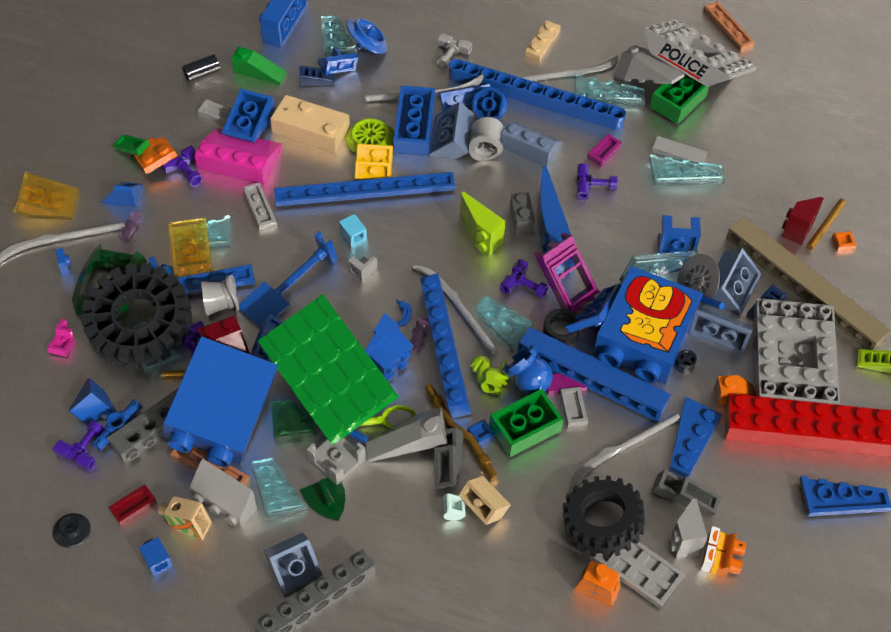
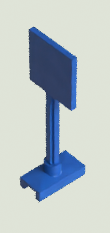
M320 231L314 236L318 249L313 253L314 255L280 286L273 289L264 281L239 304V310L259 328L266 314L271 313L277 318L290 306V303L281 295L318 261H322L325 258L332 265L339 261L333 242L329 240L325 243Z

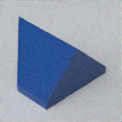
M123 182L114 185V189L101 203L136 207L143 184Z
M90 378L86 380L68 410L82 423L90 422L91 420L107 419L111 413L117 412L106 392Z

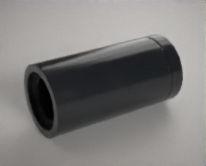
M213 54L182 66V70L186 80L190 82L219 71L220 65Z

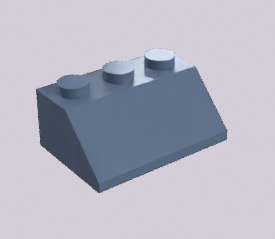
M461 102L435 116L429 149L430 157L457 159L468 153L474 113Z
M509 122L501 133V143L504 149L543 166L549 165L563 144L558 139L518 122Z
M743 248L724 251L718 263L720 273L719 287L713 299L725 303L724 309L738 315L742 314L761 276V272Z
M699 306L695 311L689 334L743 355L754 327L745 322L732 319L727 315H722Z

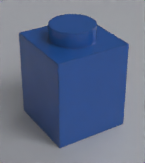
M159 537L147 540L139 547L140 553L153 577L173 566Z

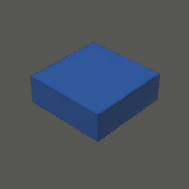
M485 419L467 428V431L474 435L479 445L495 438V433Z

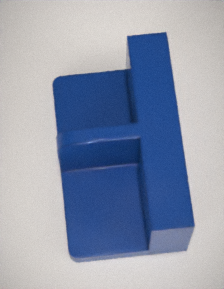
M333 48L331 57L318 59L317 63L325 75L353 71L356 69L358 56L356 53L341 55L337 48Z

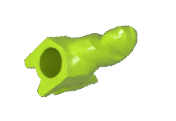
M484 355L476 356L471 360L470 367L474 372H477V379L481 384L483 392L499 396L501 391L498 387L508 384L505 380L511 377H508L502 370L504 365L507 364L506 359L503 360L499 368L492 367L490 358Z

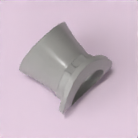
M492 117L476 120L471 127L473 138L469 143V153L477 161L493 159L503 151V145L500 142L501 133L504 129L503 125L499 120Z
M228 275L226 280L222 282L201 281L204 308L207 316L224 309H232L234 312L239 311L236 283L233 275Z

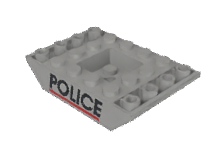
M677 19L644 28L650 54L705 86L736 78L755 71L757 68L752 65L751 61L741 59L737 53L727 51L723 45L713 43L709 37L699 35L695 29L685 27L683 22Z
M757 298L753 319L755 394L760 397L840 405L834 306ZM788 358H795L798 363H791Z

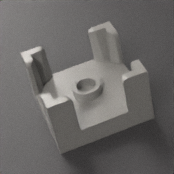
M345 437L333 446L327 439L317 449L314 443L307 448L308 461L336 485L366 460L365 447L358 442L356 448Z

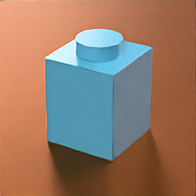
M355 214L339 221L340 234L351 248L367 240L366 227Z

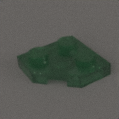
M292 400L271 402L274 441L315 437L314 422L309 412L300 409Z

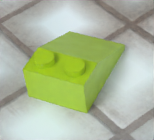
M463 191L461 193L460 217L475 247L480 252L490 256L504 243L506 221Z

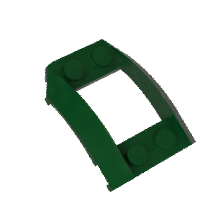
M100 244L89 256L76 283L72 297L75 314H84L82 310L83 300H89V297L83 295L95 266L107 269L119 267L121 271L126 272L125 265L135 263L137 269H140L142 263L147 264V260L138 250L132 255L103 250ZM129 302L121 307L119 313L128 311Z

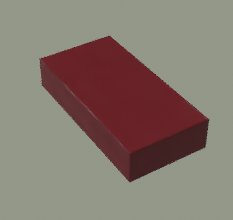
M144 484L109 506V510L121 526L156 504L157 501Z

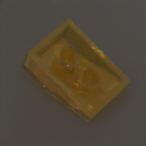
M25 172L19 185L13 213L29 218L72 220L79 188Z
M206 217L168 223L175 276L178 278L213 271Z

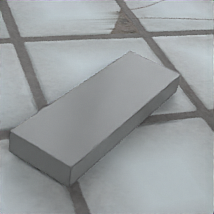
M657 136L651 152L702 168L708 151Z
M260 182L242 187L259 231L277 226L276 219Z

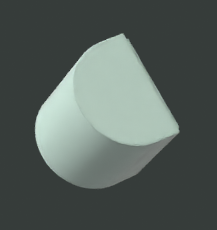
M446 493L443 496L444 518L456 521L466 516L465 502L458 495Z

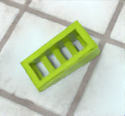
M858 350L857 367L891 374L890 350ZM865 357H868V362H864Z

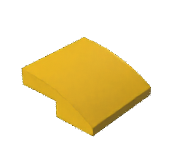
M357 144L355 179L390 178L393 146Z

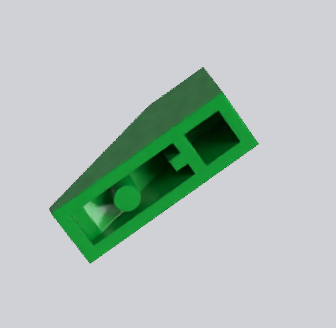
M238 46L231 57L233 72L278 85L281 84L287 74L284 69L254 50Z

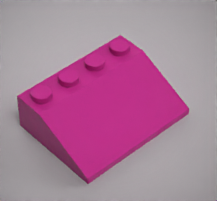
M216 128L201 141L195 153L197 169L254 183L260 182L262 185L265 184L282 148L281 143L261 138L252 143L222 135L223 129Z

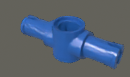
M133 399L123 411L111 413L107 417V425L103 428V432L91 444L101 452L109 443L107 438L132 421L131 419L143 408L141 403Z

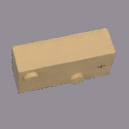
M285 95L271 117L272 133L336 153L350 128L348 114Z

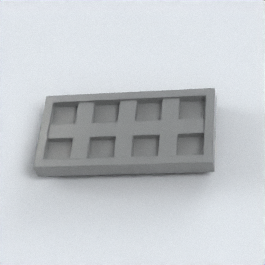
M632 542L631 550L627 552L625 549H622L619 556H615L614 552L608 553V558H603L602 553H597L596 557L589 556L590 560L599 564H605L608 568L617 571L620 574L621 582L660 609L685 576V573L640 542L638 544Z

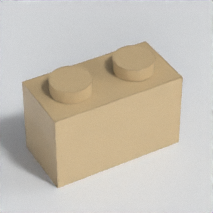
M484 476L469 480L458 495L486 525L500 520L510 507V503Z

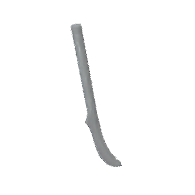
M618 55L604 63L587 68L520 77L531 81L581 76L611 68L618 62Z
M483 74L462 85L435 89V98H440L439 93L478 86L483 80ZM400 92L366 95V102L399 99Z
M125 222L55 235L44 234L41 237L9 246L0 253V263L10 256L31 247L126 229Z
M412 266L413 270L424 276L436 274L427 267ZM440 277L443 292L452 301L464 319H466L492 355L496 354L498 349L460 301L459 294L453 291Z
M675 413L616 446L605 447L600 454L582 465L575 472L570 483L572 495L573 487L575 485L579 486L582 480L594 468L621 451L679 421V414Z

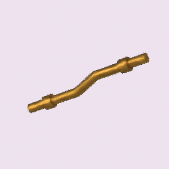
M432 384L425 386L435 409L442 408L443 418L450 429L458 428L463 432V438L468 441L476 454L480 467L485 469L491 480L496 479L498 475L491 465L492 461L483 452L474 435L453 421L444 406L443 398L437 394Z

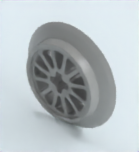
M696 254L682 265L677 283L713 298L719 287L720 273L718 265L712 257L706 254ZM700 303L701 307L706 305L704 303Z

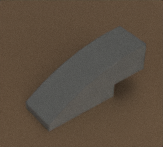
M458 428L446 429L447 445L434 448L436 489L455 486L457 483L463 456V432Z
M666 469L657 474L651 490L661 497L685 507L689 505L692 499H697L700 512L711 515L716 514L722 497L686 476L682 479Z

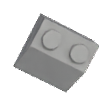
M697 499L691 500L677 520L674 530H672L669 548L671 552H674L675 559L700 555L708 538Z

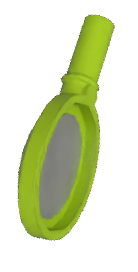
M392 406L386 409L382 416L371 417L360 426L383 424L386 428L391 429L417 414L408 406Z

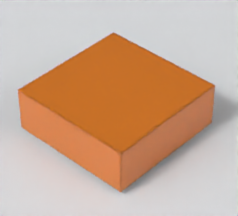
M851 231L833 233L832 235L837 251L854 250L857 246Z

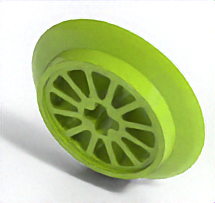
M378 119L360 120L350 126L345 135L348 148L355 154H357V144L394 146L393 128L386 122Z

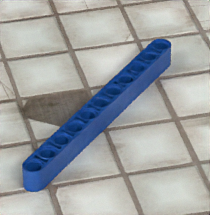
M453 59L449 63V79L454 82L464 84L483 74V80L479 85L490 84V87L499 89L507 98L613 130H620L624 127L626 111L621 107L460 59Z

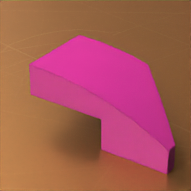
M62 318L55 328L56 335L47 348L48 353L67 357L75 341L73 332L68 327L66 319Z

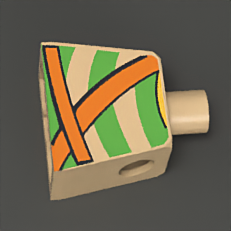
M175 496L169 504L161 503L158 509V514L165 516L171 528L203 540L212 523L201 502Z

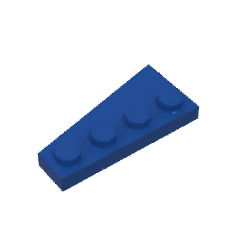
M621 283L604 288L592 300L593 302L584 308L585 312L578 314L574 318L575 322L569 323L566 326L568 333L592 325L593 327L601 325L618 294Z
M688 397L685 398L670 463V471L684 478L690 476L722 416L721 413Z
M800 476L799 478L808 516L887 512L891 510L887 489L865 485L852 486L846 482L832 483L820 478L813 480L808 479L807 476Z

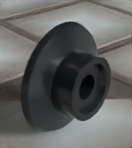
M66 514L55 523L52 531L53 539L62 547H77L89 537L91 524L82 514Z

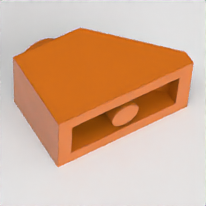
M738 375L718 376L714 386L717 405H725L729 393L756 396L753 384Z

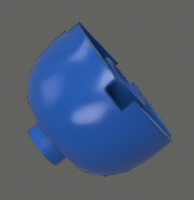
M493 87L482 88L483 90L479 93L477 92L473 98V111L479 119L492 117L500 120L508 108L506 96L499 89Z

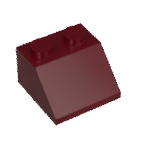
M817 197L798 201L794 208L790 207L786 214L788 219H785L781 228L784 229L782 237L803 245L817 218L824 198Z
M235 315L198 328L200 338L202 336L250 354Z

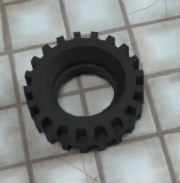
M595 476L592 482H588L587 479L583 480V486L580 488L575 485L573 487V495L569 493L566 495L567 503H563L564 513H562L566 535L568 538L570 537L571 544L574 547L579 545V551L582 553L589 550L592 557H596L597 553H602L603 558H608V553L614 552L615 556H619L620 550L625 549L627 552L631 550L632 542L638 544L640 541L639 534H644L643 499L640 500L639 491L633 492V485L631 483L625 486L621 478H618L617 481H612L611 476H606L605 480H599V476ZM597 502H613L623 509L621 519L610 526H595L588 523L584 518L585 511Z

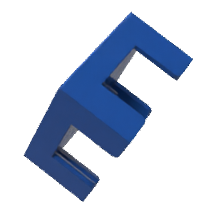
M663 215L661 221L662 233H658L657 237L658 255L694 256L701 237L700 218L691 217V229L672 228V216Z

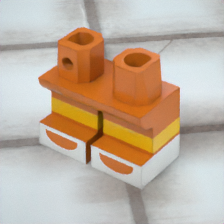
M712 526L706 543L701 571L725 577L728 572L740 574L743 561L734 559L732 556L733 554L744 556L747 543L736 539L737 534L735 533L729 535L720 532V528Z

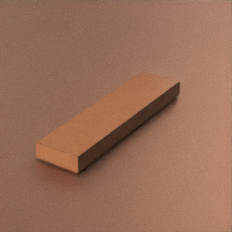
M718 1L704 6L703 11L740 52L754 46L755 42Z
M192 447L190 453H183L174 449L170 453L172 458L197 471L202 459L209 462L206 459L208 453ZM209 462L244 485L250 480L249 475L231 465L230 467H221Z

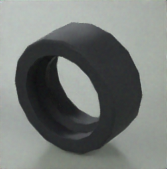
M555 309L549 312L545 317L543 333L566 345L573 344L578 339L580 330L568 334H558L550 326L555 321L574 323V318L577 315L567 309Z

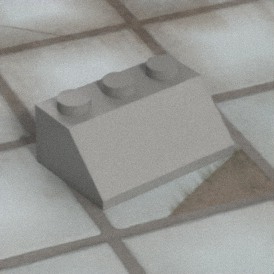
M201 460L190 485L192 499L208 506V509L213 514H220L225 517V520L230 525H237L243 528L257 510L253 490L206 460Z

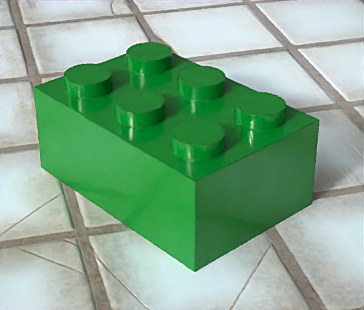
M684 74L682 79L673 84H662L653 93L650 108L674 123L679 124L707 96L709 86H705Z
M540 389L490 414L489 426L509 457H512L561 432L564 419L545 392Z

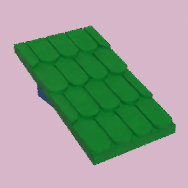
M323 294L258 340L271 361L278 365L277 369L332 446L399 398Z

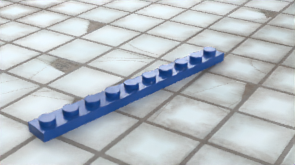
M453 172L280 187L274 188L275 204L277 207L455 190Z

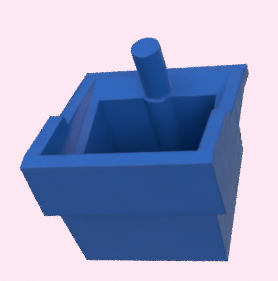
M385 313L373 331L375 335L365 351L386 380L390 382L399 369L402 371L408 366V360L412 356L413 345L399 331V325Z

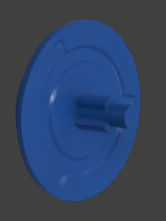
M362 18L349 19L347 21L346 27L348 32L358 42L355 46L356 50L360 51L364 47L376 54H384L387 51L385 36L377 26Z

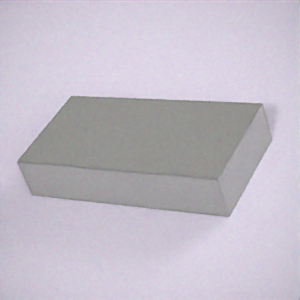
M206 99L198 109V116L225 125L232 108Z
M580 387L561 389L560 396L567 427L587 425L588 419Z

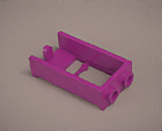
M562 233L560 234L562 238L560 243L550 242L548 244L550 250L545 253L536 251L534 255L560 308L576 312L583 304L592 301L600 291L597 289L575 244L573 235ZM571 257L575 265L557 276L555 268ZM577 268L586 288L569 300L560 279H564L565 275Z

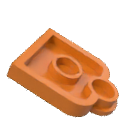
M164 137L146 139L149 141L150 146L140 156L135 155V158L146 174L177 157L176 152Z

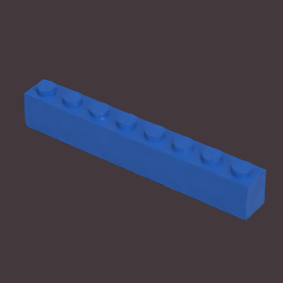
M439 274L421 277L420 282L452 419L472 414Z
M529 327L519 341L517 352L526 346L529 348L533 345L538 351L536 357L548 362L552 372L563 374L587 386V389L657 423L668 405L671 394L543 334L539 330Z

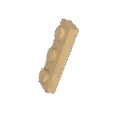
M545 20L525 50V56L540 61L559 33L561 25Z

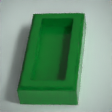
M123 134L112 146L117 151L140 156L150 146V143L146 139Z

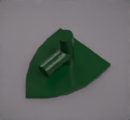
M325 478L300 489L308 506L317 514L327 519L340 520L346 501L342 481L336 485L329 478Z

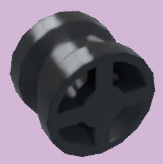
M691 350L680 351L675 362L676 370L682 374L691 373L697 361L696 354Z

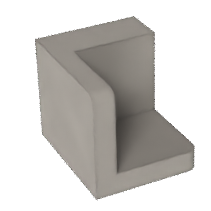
M354 256L348 260V271L361 282L377 269V258L375 256L370 260L366 257L358 260Z

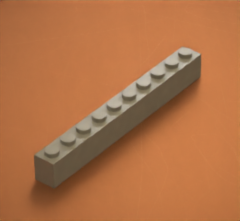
M743 216L729 228L726 240L738 249L743 248L754 262L806 303L834 306L835 326L863 348L876 350L886 340L891 330L885 324L879 322L868 311H865L854 300L848 298L824 277L812 270L810 266L803 263L780 243L772 239L766 232L759 229L753 222Z

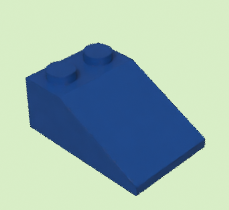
M240 88L221 132L222 135L255 143L271 122V117L277 108L273 97Z

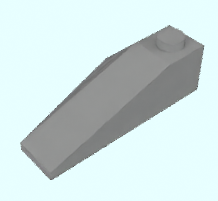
M634 45L622 53L613 76L615 79L625 82L638 79L641 83L653 80L654 83L673 84L682 79L684 73L650 54L649 50Z
M442 408L420 412L366 442L367 461L372 462L447 445Z

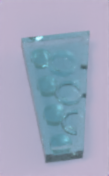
M576 73V94L613 105L644 106L645 104L644 88L626 84L620 86L608 80L607 82L597 81L595 77L588 79Z
M652 154L649 157L654 186L724 184L726 180L723 165L704 162L695 164L690 162V160L684 159L683 161H675L671 157L662 159L656 158V155Z
M695 250L632 256L619 280L622 284L631 266L657 276L678 272L690 257L699 253Z

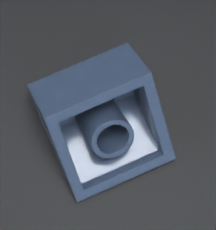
M303 532L263 550L270 569L284 596L312 583L323 575L311 543Z

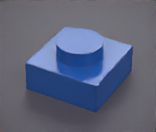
M63 248L55 249L61 274H69L68 266H71L69 254L65 255Z

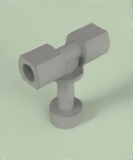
M440 34L438 46L446 48L447 51L444 55L439 56L436 65L440 69L446 70L449 67L452 55L458 52L467 55L471 53L472 42L462 39L458 42L453 40V36Z

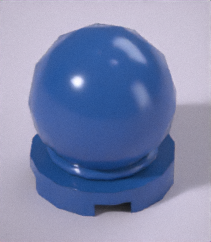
M533 345L529 348L526 346L512 357L514 361L509 366L505 364L502 369L508 377L514 375L516 386L526 395H530L540 389L545 392L553 381L552 369L548 362L536 357L538 351Z

